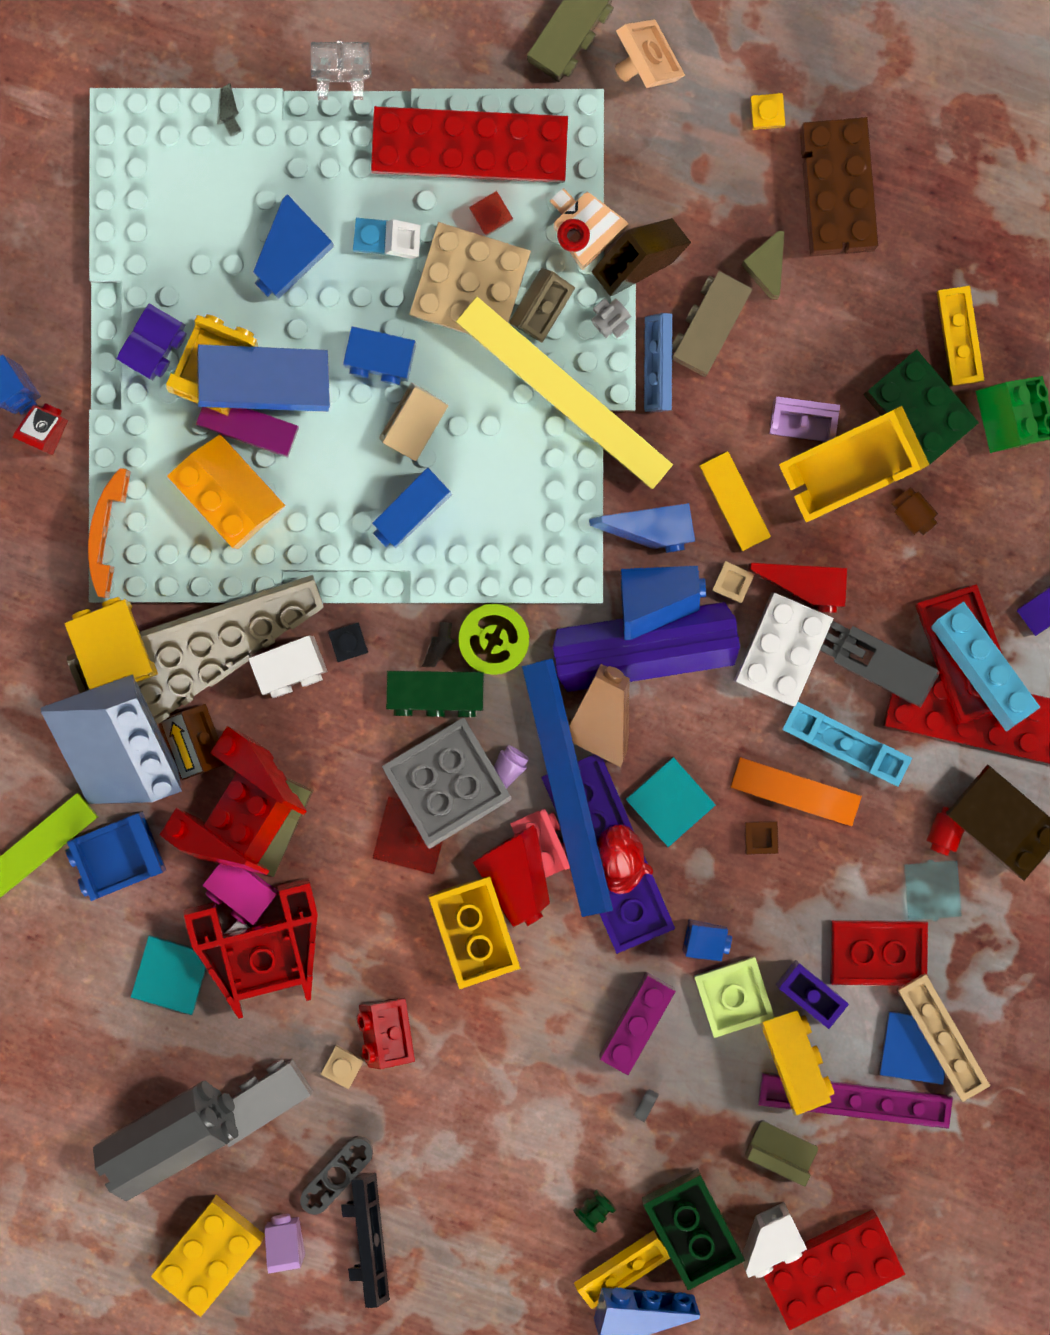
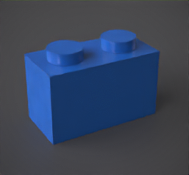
M352 326L343 365L345 368L350 369L349 374L368 378L369 373L382 376V382L400 385L401 380L408 382L416 349V341Z

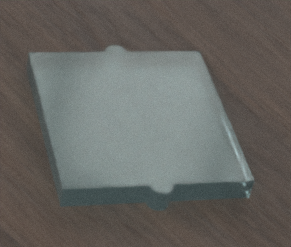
M929 859L927 863L904 864L908 920L932 919L936 922L939 918L962 916L957 860L934 862L932 859Z

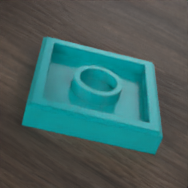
M674 757L626 798L628 803L667 847L672 845L716 806Z
M149 935L131 998L193 1015L206 967L192 947Z

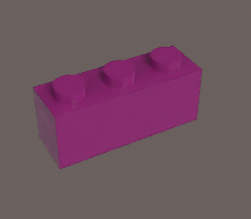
M646 972L599 1054L600 1060L629 1075L676 992L675 988Z

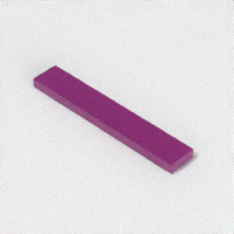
M762 1072L758 1099L759 1106L791 1109L779 1074ZM831 1081L835 1093L830 1096L831 1103L808 1111L949 1129L953 1097L951 1095Z

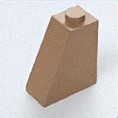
M601 664L569 724L574 744L621 767L628 751L630 678L624 676L615 667H607Z

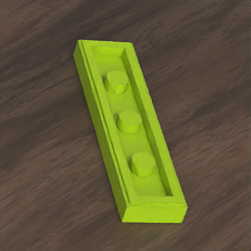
M79 792L0 856V898L99 817Z

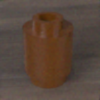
M911 487L892 502L896 509L894 511L895 514L914 535L919 531L922 535H925L937 524V521L934 519L938 515L936 510L919 491L915 492Z

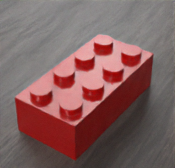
M872 1209L804 1242L807 1250L802 1252V1257L788 1264L782 1261L772 1266L773 1271L763 1277L790 1331L906 1274L878 1216Z

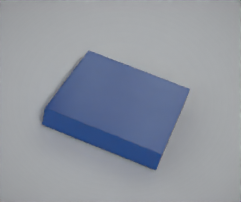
M888 1011L879 1074L943 1085L945 1072L912 1015Z

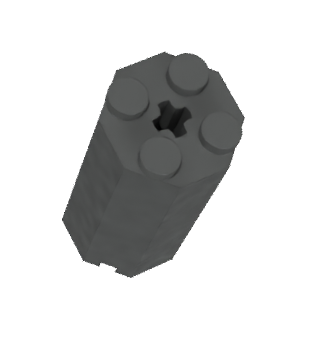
M201 1081L102 1139L101 1142L93 1147L94 1164L99 1176L105 1174L110 1181L105 1184L108 1191L127 1202L237 1138L238 1129L235 1125L233 1113L235 1105L232 1098L226 1093L222 1094L220 1090L210 1085L207 1081Z

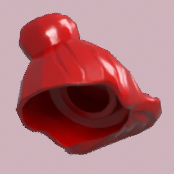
M623 824L610 826L601 833L597 845L608 889L617 894L629 893L639 884L644 874L652 875L653 873L652 867L644 862L643 844L639 836L630 827Z

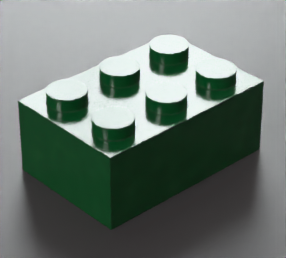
M917 349L863 394L881 416L898 407H903L929 465L979 424L977 419Z
M698 1168L642 1197L643 1206L688 1291L745 1261L738 1243Z

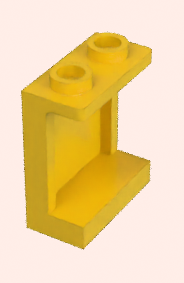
M206 314L205 318L199 315L196 316L194 320L195 327L175 373L170 374L166 383L169 393L198 404V344L258 347L257 339L253 338L254 334L242 327H236L235 330L223 325L224 321L209 314ZM207 407L228 416L231 408Z
M120 597L109 599L101 604L103 608L93 612L90 609L79 611L71 616L73 620L64 623L89 690L132 674L137 683L158 675L154 662L149 659L131 609H133L131 602L126 599L121 600Z

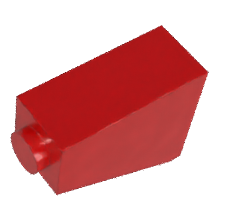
M533 824L487 851L473 862L482 878L490 876L499 905L513 928L523 922L529 926L543 917L541 911L550 904L538 833Z

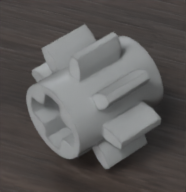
M604 298L593 307V311L597 315L591 321L605 338L612 333L618 338L629 329L626 321L631 315L616 298L610 303Z

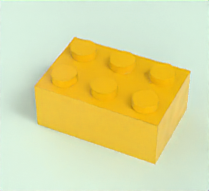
M215 1195L156 1267L151 1277L201 1317L260 1246L265 1234L219 1196Z

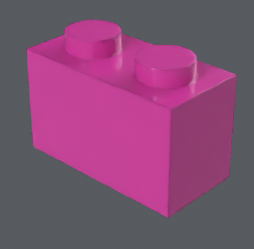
M220 863L202 885L207 889L205 894L218 905H221L222 902L233 909L231 915L244 925L247 922L254 925L279 894L278 890L256 873Z

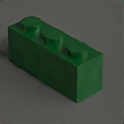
M387 671L386 709L394 710L393 716H413V710H426V716L445 717V710L458 711V717H477V711H484V672Z

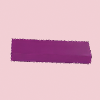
M202 407L196 422L198 427L287 458L299 430L297 425L244 408H231L228 416L207 407Z

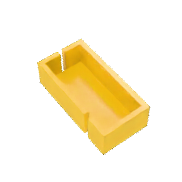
M901 406L780 463L779 466L790 490L796 489L803 484L807 487V490L794 496L807 523L883 488L894 481L896 482L928 466L929 462Z

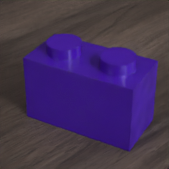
M797 960L791 964L776 983V986L828 1029L831 1028L849 1005L844 998Z

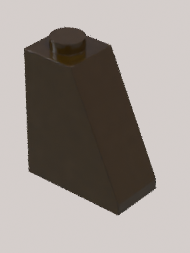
M673 218L629 229L591 272L609 296H613L672 264L690 245L691 241Z

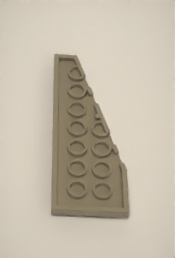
M310 575L139 632L149 659L154 662L158 675L137 683L156 724L170 717V713L181 705L185 706L190 703L199 692L208 686H214L248 662L249 658L263 647L266 649L275 643V639L290 628L293 630L323 609V602L314 576ZM76 653L68 655L67 663L79 693L88 691L89 687Z

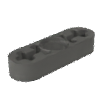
M362 1136L351 1138L305 1187L300 1198L302 1208L307 1213L313 1215L324 1212L352 1182L351 1180L371 1161L373 1155L372 1143ZM363 1145L366 1147L364 1151L366 1157L364 1159L360 1156L357 1157L351 1164V1166L356 1168L352 1171L350 1166L339 1158L344 1156L347 1161L353 1153L351 1146L360 1147ZM333 1167H341L346 1173L345 1181L340 1184L332 1183L328 1178V1171ZM322 1179L324 1185L334 1191V1193L331 1195L327 1189L320 1199L323 1204L315 1203L311 1206L308 1203L310 1199L308 1193L311 1192L315 1195L323 1186L318 1183Z

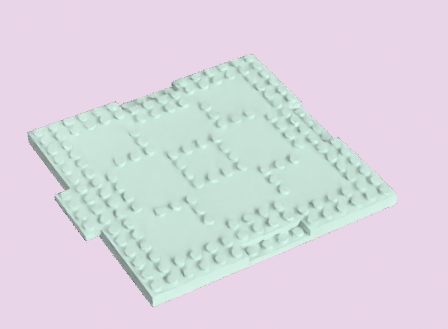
M90 88L89 281L91 282V409H89V531L98 500L112 476L120 468L131 471L126 503L113 501L102 564L115 567L110 597H98L89 568V602L103 603L109 599L120 597L121 600L126 599L131 603H228L313 575L323 603L603 604V530L594 528L589 523V519L603 516V448L471 335L411 317L409 313L438 222L530 250L531 254L511 318L542 268L553 271L573 285L575 290L543 343L513 325L511 326L610 411L635 412L636 283L613 296H609L591 272L603 259L604 251L582 270L571 253L563 249L558 242L557 232L553 226L554 222L562 214L550 202L564 188L575 201L584 193L589 192L604 203V89L411 88V91H283V88ZM374 106L568 116L565 183L371 173ZM288 194L329 237L334 247L283 296L277 299L273 293L267 297L257 287L255 282L259 278L253 271L282 199ZM356 218L387 221L395 219L421 225L419 257L409 259L390 254L354 252L353 243ZM604 298L609 303L616 298L631 315L626 321L629 329L618 338L613 333L605 338L591 321L597 315L593 311V307ZM149 303L185 324L186 326L183 331L187 333L181 346L177 350L173 348L167 357L170 364L161 378L156 376L153 381L116 359ZM206 314L213 315L224 321L223 325L235 330L236 327H242L254 334L253 338L257 339L258 347L328 350L329 412L252 409L299 426L288 458L222 435L286 505L240 549L232 548L167 477L191 453L219 435L216 432L196 425L202 407H198V404L169 393L166 387L171 373H175L195 327L194 320L197 315L204 318ZM354 326L415 340L416 349L408 382L401 380L400 385L382 382V376L369 373L368 378L349 374L350 369L345 368L343 362L351 327ZM411 382L449 405L417 461L382 443L379 438ZM429 468L451 491L452 496L397 548L391 543L385 547L373 534L377 528L372 523L423 471Z

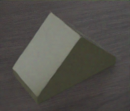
M777 231L746 258L741 265L767 296L773 300H777L780 296L784 231Z

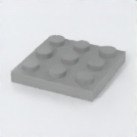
M464 717L382 766L429 849L512 800V797Z

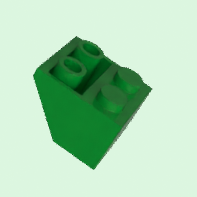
M1043 376L1004 382L975 391L990 453L1050 440V404L1048 389L1044 383Z

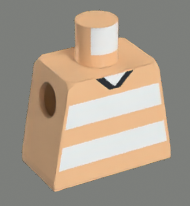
M563 188L550 200L552 205L562 214L554 222L553 227L556 232H558L560 225L568 219H579L589 228L590 239L587 246L581 251L570 252L582 270L628 228L629 223L589 192L584 193L575 201ZM572 230L568 232L567 237L570 241L574 242L580 238V234Z

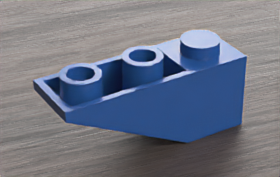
M603 1287L594 1315L598 1335H651L700 1318L695 1296L691 1294Z

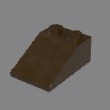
M988 764L946 812L953 821L1006 869L1023 881L1027 879L1050 852V817Z

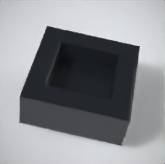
M359 622L328 632L338 663L369 653Z

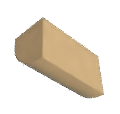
M411 382L379 438L382 443L417 461L449 405Z

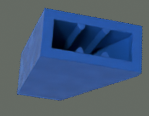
M288 194L282 199L253 271L259 278L255 282L257 287L267 297L273 293L277 299L283 296L334 247L329 237Z
M427 468L372 523L377 528L373 534L385 547L391 543L397 548L452 496L451 491Z
M698 566L621 569L624 640L634 639L699 611L700 598L706 597L705 578H699Z

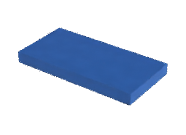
M198 344V407L329 412L328 350Z

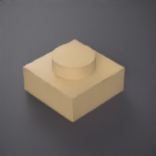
M725 561L712 591L741 604L755 574Z
M336 1045L321 1075L349 1089L364 1059Z

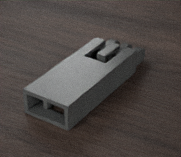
M832 621L830 627L840 632V634L836 637L827 632L825 639L834 643V646L831 649L829 646L822 644L820 651L835 658L834 662L920 708L922 707L940 673L939 670L854 626L850 630ZM855 644L874 653L868 665L850 657V654L853 653L863 659L866 654L865 650Z

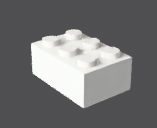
M771 593L733 681L795 707L834 618L777 593Z

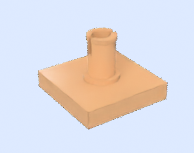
M655 19L625 24L616 30L629 54L628 58L615 65L616 73L621 80L628 82L639 73L646 88L673 83L685 76Z

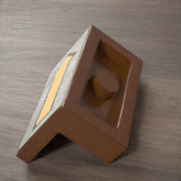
M206 704L180 712L161 722L182 780L225 765V763L210 753L219 738Z

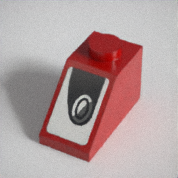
M47 403L44 404L43 408L33 405L14 432L12 438L53 455L68 420L60 417L62 410Z

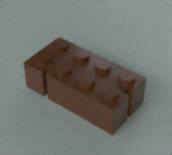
M868 117L803 122L800 128L802 158H806L802 166L810 257L839 254L843 249V243H848L845 246V254L874 251L878 247Z

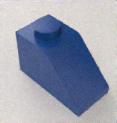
M689 919L682 950L686 957L722 961L723 954H729L732 936L727 935L728 928L725 926Z

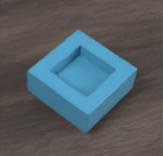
M356 218L353 251L386 255L385 235L387 220Z

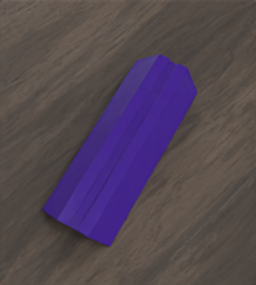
M725 602L700 606V610L631 640H624L622 618L557 629L553 644L557 676L567 692L588 689L601 664L619 669L624 676L630 678V682L733 666L736 663L740 650L736 618Z

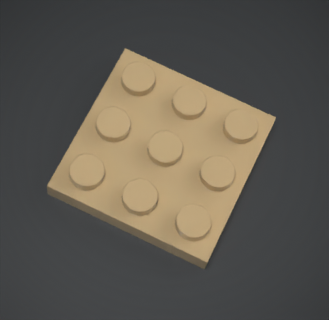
M438 222L409 315L469 334L455 321L474 298L478 297L509 323L531 251Z

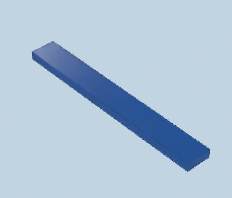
M553 659L522 666L581 916L585 917L612 911L613 907Z

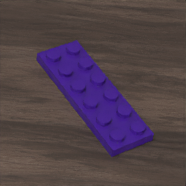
M593 754L579 760L578 766L596 841H598L601 833L610 826L623 824L633 830L603 758ZM548 774L541 776L556 811ZM644 874L639 884L629 893L617 894L608 889L613 910L600 913V916L616 954L675 929L653 875Z

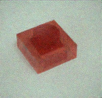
M497 191L469 207L485 237L513 221L512 215Z

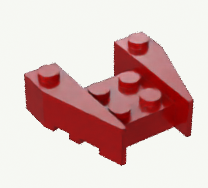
M227 726L210 753L237 773L206 823L200 818L176 808L159 835L178 850L201 860L268 875L269 870L259 863L290 811L294 810L302 815H305L307 811L297 794L291 791L284 773L275 765L271 752L249 736Z
M309 878L278 886L285 919L223 934L215 902L184 910V919L191 946L225 996L238 1019L243 1018L240 1000L302 984L306 1001L311 1000L318 913Z

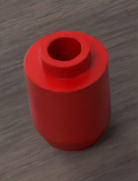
M943 806L941 813L936 814L926 841L932 844L930 850L948 856L950 851L957 852L965 831L946 814L949 808Z

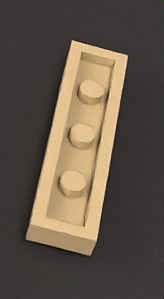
M924 973L899 987L897 991L960 1100L964 1102L990 1087L989 1082L928 976Z

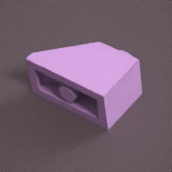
M290 1214L272 1217V1222H267L265 1226L268 1274L300 1268L305 1257L299 1217L291 1218Z

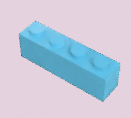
M962 602L937 619L931 626L934 633L1006 732L1040 708L965 602Z

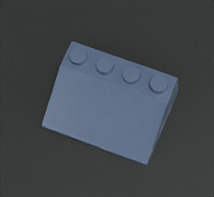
M133 674L40 708L88 804L154 802L182 792L176 763Z

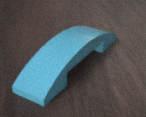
M797 702L796 706L793 707L782 729L899 787L912 760L911 757L843 725L800 702Z

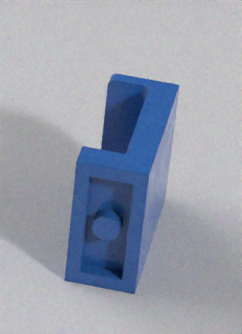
M143 811L67 842L69 846L66 849L67 858L72 867L77 866L81 876L78 879L80 890L84 897L89 895L91 901L166 871Z

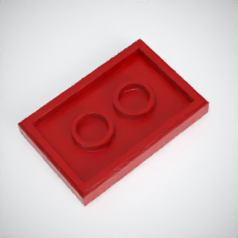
M831 920V985L903 986L924 973L927 975V921Z

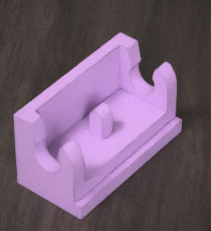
M776 397L773 401L769 434L827 442L836 437L840 405Z

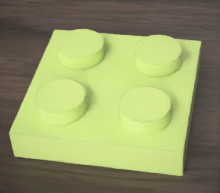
M755 956L694 975L714 1038L775 1018Z

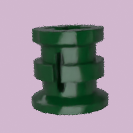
M598 1189L593 1192L594 1197L591 1200L587 1198L583 1202L584 1207L573 1210L579 1220L594 1233L598 1231L596 1225L599 1222L603 1224L607 1220L606 1215L609 1212L614 1213L616 1211L614 1205Z

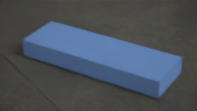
M670 313L645 316V412L654 413L672 410V314Z

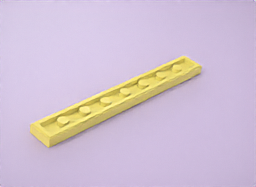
M475 297L455 321L650 489H654L673 466L669 460L480 298Z

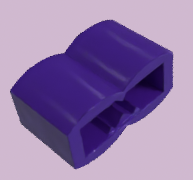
M149 303L116 359L152 381L156 376L161 378L170 364V361L167 359L170 351L173 348L177 350L187 335L183 331L186 325Z

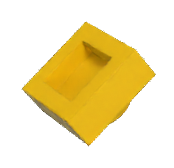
M783 93L753 95L750 97L753 130L785 127Z

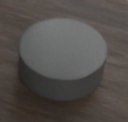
M651 1089L646 1091L634 1114L635 1118L645 1123L659 1096L658 1093Z

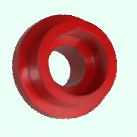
M568 219L560 225L557 239L563 249L569 252H578L587 246L590 239V231L583 221ZM572 230L580 234V238L574 242L570 241L567 237L568 232Z

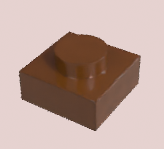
M777 821L745 822L746 855L779 854Z

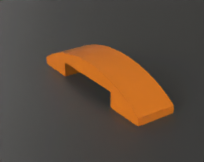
M120 468L107 483L98 500L91 521L88 539V560L92 582L98 597H110L115 567L104 565L102 562L113 501L126 503L131 471Z
M742 757L739 758L730 786L731 788L849 826H853L862 798L860 795Z

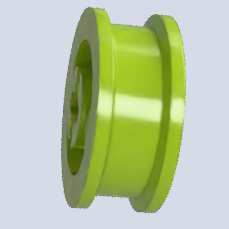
M486 604L474 609L463 621L459 631V647L466 662L477 671L491 675L503 674L514 669L524 659L529 647V632L522 617L512 608L502 604ZM486 616H502L508 619L517 631V641L511 643L508 640L506 630L502 629L499 638L503 640V643L501 645L495 644L491 651L492 654L500 653L503 650L509 651V657L501 662L492 663L484 661L474 653L471 647L470 638L473 635H477L481 647L485 650L489 641L485 638L486 633L493 634L497 627L495 624L488 625L485 628L479 627V620Z

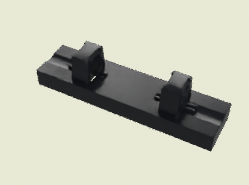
M364 1173L360 1177L351 1180L354 1201L342 1204L341 1208L342 1217L356 1218L360 1264H355L354 1267L348 1268L349 1281H362L365 1308H377L389 1301L390 1297L376 1173Z

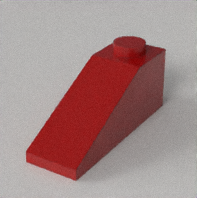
M767 563L748 564L749 571L806 604L818 606V612L837 613V607H845L847 568Z

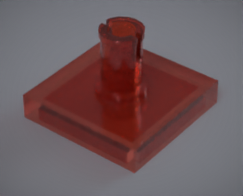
M388 796L372 858L435 874L443 841L429 849L402 801L399 798Z

